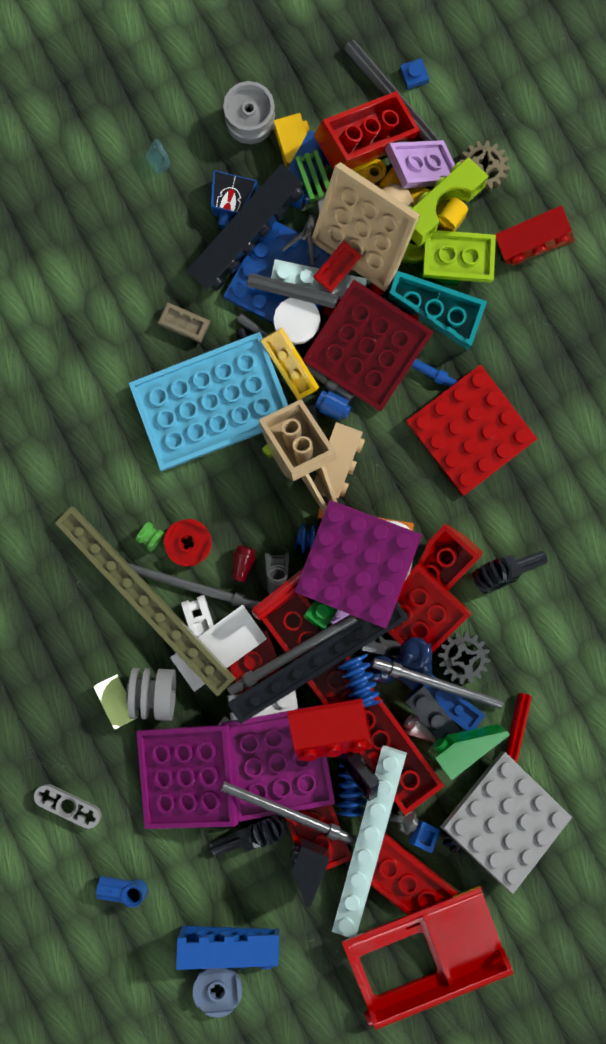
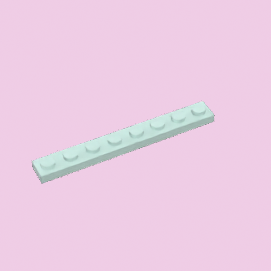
M384 745L381 749L375 771L379 780L378 794L373 800H367L332 929L334 933L349 938L356 936L358 933L407 752Z

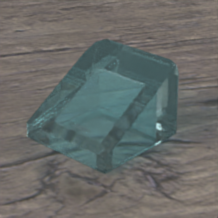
M155 139L146 154V158L154 172L160 174L171 167V162L160 140Z

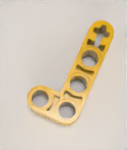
M393 167L378 185L380 189L392 183L401 185ZM426 187L406 188L412 196L413 207L418 203L417 201L426 191L428 193L431 192ZM452 197L449 202L443 201L436 207V213L440 221L437 230L456 232L467 215V205L455 197Z

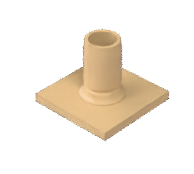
M340 162L334 168L312 235V243L332 255L340 244L346 241L362 255V258L352 270L386 292L391 287L420 214L409 208L410 206L413 208V199L409 190L403 188L402 185L392 183L380 189Z

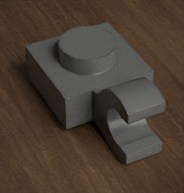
M380 636L361 648V650L369 655L385 654L395 659L397 657L396 653L390 652V650L393 648L400 649L401 645L396 640H385Z

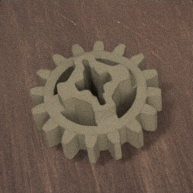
M477 141L475 148L469 145L467 152L463 151L460 162L463 163L469 157L484 170L482 165L484 160L485 173L489 177H493L488 179L485 185L487 191L491 192L493 186L498 189L501 182L505 181L506 174L510 168L506 165L509 157H502L505 150L498 151L497 143L491 147L489 146V141H486L484 146L481 145L480 141Z

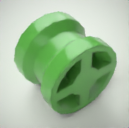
M147 522L138 533L135 541L144 543L147 549L152 552L163 538L165 532L156 530L152 523Z

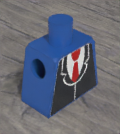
M214 170L211 210L213 215L219 216L218 228L223 230L257 192V180Z

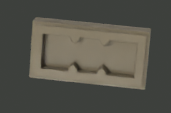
M168 302L158 321L159 326L199 343H202L211 323L208 319Z

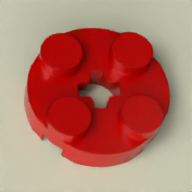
M194 519L180 520L172 524L165 534V551L169 558L178 565L185 567L197 566L210 554L212 538L207 528L201 522ZM193 537L192 542L195 543L193 548L184 549L183 538Z

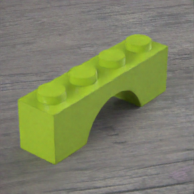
M469 157L463 163H456L446 178L444 176L441 177L431 192L428 193L426 191L418 199V203L413 208L409 207L420 214L411 239L419 247L436 233L440 222L436 213V207L452 197L469 202L485 188L489 175Z

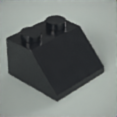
M301 838L299 844L294 843L289 856V862L292 863V872L304 902L307 906L311 907L330 859L329 849Z

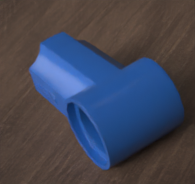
M101 876L97 885V899L124 903L128 907H137L146 898L148 886L140 879L131 881ZM130 889H137L140 893V898H134L130 894Z

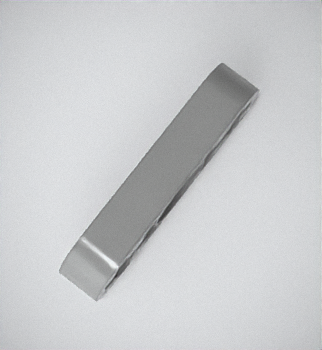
M44 784L34 793V801L38 806L83 828H93L101 820V810L97 806L56 786ZM49 790L50 797L56 799L58 794L62 797L57 801L56 807H54L53 804L56 801L48 799L44 802L41 792ZM66 799L74 803V810L71 813H66L62 810V802ZM80 805H82L83 808L80 811L88 813L91 810L94 812L93 817L96 819L87 822L85 815L80 813L78 818L74 815L79 811Z

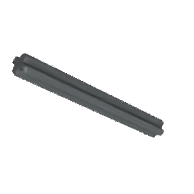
M353 39L347 42L345 51L384 96L395 91L398 92L420 129L417 135L421 140L438 141L437 135L358 43Z

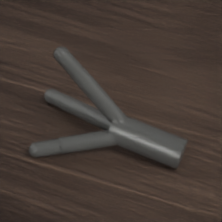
M314 214L309 215L303 231L281 248L282 251H286L298 240H305L307 238L311 267L315 266L311 234L318 220Z

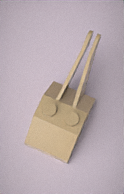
M302 399L259 419V425L269 449L283 474L292 481L302 478L322 512L325 513L327 505L309 473L316 470L328 502L329 500L337 502L325 465L337 460L336 451Z

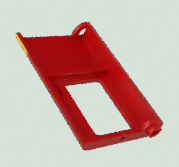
M481 886L342 941L368 1011L364 1012L369 1027L374 1025L376 1030L514 974L500 942ZM416 933H423L437 970L432 974L395 989L375 995L363 969L360 957Z

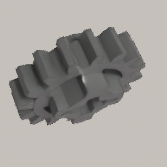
M458 632L454 633L455 639L448 637L446 639L448 644L440 645L444 650L443 653H437V656L443 659V661L438 663V666H445L442 674L447 675L450 673L449 680L451 681L458 677L459 684H463L465 679L470 684L473 683L474 676L481 679L482 677L479 672H487L488 669L484 666V663L490 662V659L485 658V654H488L490 651L482 649L485 642H477L478 635L476 634L469 638L468 632H464L463 637ZM464 641L471 643L476 650L468 649ZM454 645L455 651L452 656L448 657L449 651ZM462 651L464 654L473 655L466 659V664L461 661H454L462 656ZM476 659H479L477 667L473 670L472 665ZM457 665L461 668L463 674L455 672L450 666Z

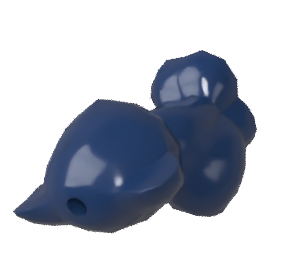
M419 637L407 639L402 644L399 655L395 659L387 655H377L367 660L370 664L373 658L389 663L394 661L402 664L404 668L413 671L420 670L422 674L432 676L431 643L427 644L424 639ZM371 666L366 669V672H373V676L368 680L389 684L395 678L387 675V672L372 668Z

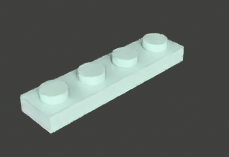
M275 259L271 278L329 292L313 278L319 268ZM347 275L332 293L337 294L338 299H341L353 280L366 286L367 278Z

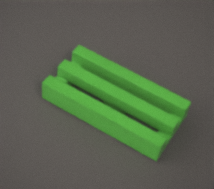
M314 150L311 154L309 152L305 153L302 157L300 155L295 157L310 203L324 199L326 192H322L311 160L314 159L326 192L329 186L318 150ZM304 162L307 163L317 195H314L303 166Z

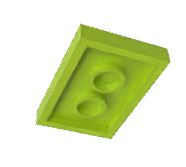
M437 230L424 243L422 278L492 283L494 280L496 235Z

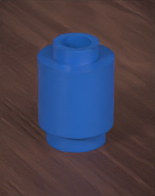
M322 391L315 405V408L319 409L320 413L338 422L342 418L346 420L352 407L348 405L349 400L331 391L328 393Z

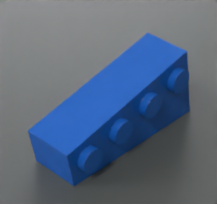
M182 926L177 938L176 970L247 967L272 969L273 966H278L280 929Z

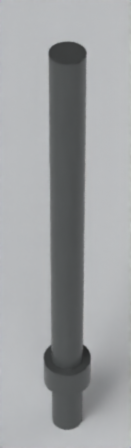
M240 314L236 322L253 334L260 332L262 338L269 335L268 332L243 314ZM305 363L311 375L324 384L325 389L333 393L335 392L349 400V402L352 400L354 394Z
M128 563L141 577L230 602L232 606L238 608L243 605L253 609L260 603V601L246 598L245 594L235 592V594Z
M348 615L254 672H247L242 675V679L227 687L228 692L233 696L246 687H253L258 684V680L356 623L358 621L357 618L353 615Z
M373 658L370 664L372 668L387 672V675L395 678L400 676L501 709L503 706V700L404 668L402 664L394 661L389 663Z
M225 781L220 786V791L324 833L325 837L329 839H338L350 845H354L356 841L355 835L341 830L340 826L333 823L326 824Z

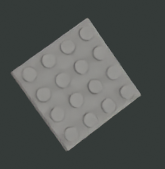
M501 751L440 827L508 892L514 894L572 817L506 752Z

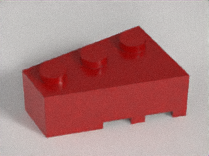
M562 205L495 234L507 265L519 264L526 258L537 256L546 251L575 242Z

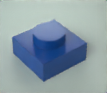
M422 58L400 65L399 70L407 90L429 82Z
M418 820L417 828L412 833L409 843L432 853L441 830Z

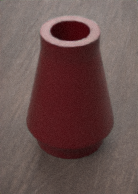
M237 545L236 550L233 551L232 579L245 582L257 557L255 549Z

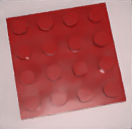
M481 364L406 421V424L462 496L466 495L537 440V437Z

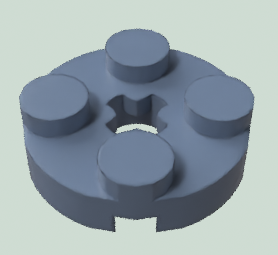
M234 968L202 969L193 985L195 1004L210 1017L219 1018L229 1015L237 1007L242 997V982ZM216 984H219L225 990L221 992L220 996H216L215 992H211V988H214Z

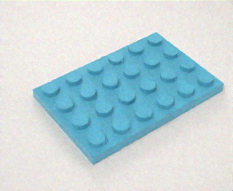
M260 332L129 383L161 471L261 434L259 419L288 406L270 356L260 341L262 339Z

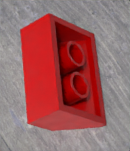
M362 699L287 711L293 746L299 761H313L316 758L325 756L338 757L343 753L349 752L363 753L368 749H372L369 721Z

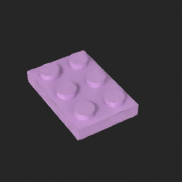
M444 140L389 143L385 148L403 188L434 186L441 177L444 176L446 178L455 165Z

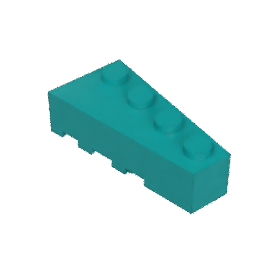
M400 271L396 273L388 296L389 300L409 313L419 316L418 319L466 350H469L472 346L487 303L485 300Z

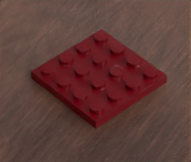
M353 280L304 356L303 361L381 412L433 334V331L361 283Z

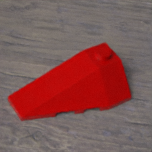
M445 523L428 541L418 563L449 590L481 557L483 551L464 534Z

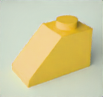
M301 113L274 120V132L287 169L309 132L307 120H302Z

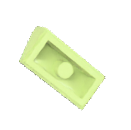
M118 674L93 686L114 730L135 720L130 719L128 716L126 691Z

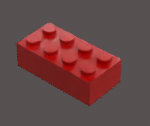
M395 91L322 120L313 136L333 170L340 162L353 169L387 155L385 148L389 143L412 142L420 132V129L400 95Z

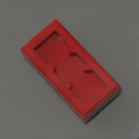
M343 241L313 278L332 293L360 261L362 255L346 241Z

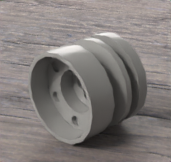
M132 668L126 692L129 718L137 719L140 709L141 718L147 719L149 710L153 709L155 720L171 721L174 715L176 699L175 669H158L155 679H152L150 668L144 669L143 677H141L140 668Z

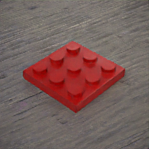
M418 563L410 571L397 600L408 619L388 631V633L401 646L411 637L422 638L427 644L431 643L433 653L472 612Z

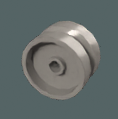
M246 81L236 84L228 91L224 99L223 109L226 127L230 135L237 141L245 144L259 143L269 137L274 129L275 104L269 90L257 82Z

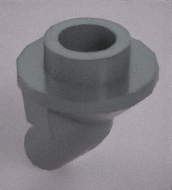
M393 811L390 813L389 821L398 823V830L403 834L408 835L416 830L418 819L415 812L411 811L406 816L404 813L403 815Z

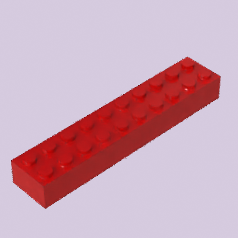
M294 593L262 619L285 652L321 632L319 628L303 617L311 603L305 596ZM312 649L308 650L307 652H305V653H303L302 655L298 656L297 658L293 659L292 662L295 661L296 659L300 658V657L303 656L304 654L308 653V652L311 651ZM350 656L308 682L324 705L356 700L347 697L353 690L344 688L350 682V680L341 678L347 673V670H339L338 668L345 660L351 659ZM379 696L374 698L376 701H382ZM382 701L381 703L365 707L369 721L372 749H368L360 753V755L375 773L383 745L407 752L394 799L406 816L442 789L444 784Z

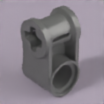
M265 553V570L269 594L289 580V553H285V555Z

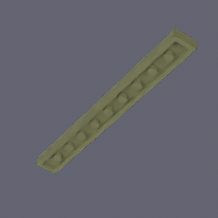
M71 506L55 522L216 696L222 694L236 680L234 675L75 507Z

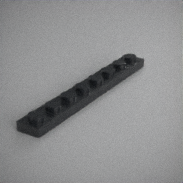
M397 601L387 628L360 619L227 704L238 722L242 724L406 621L408 617Z

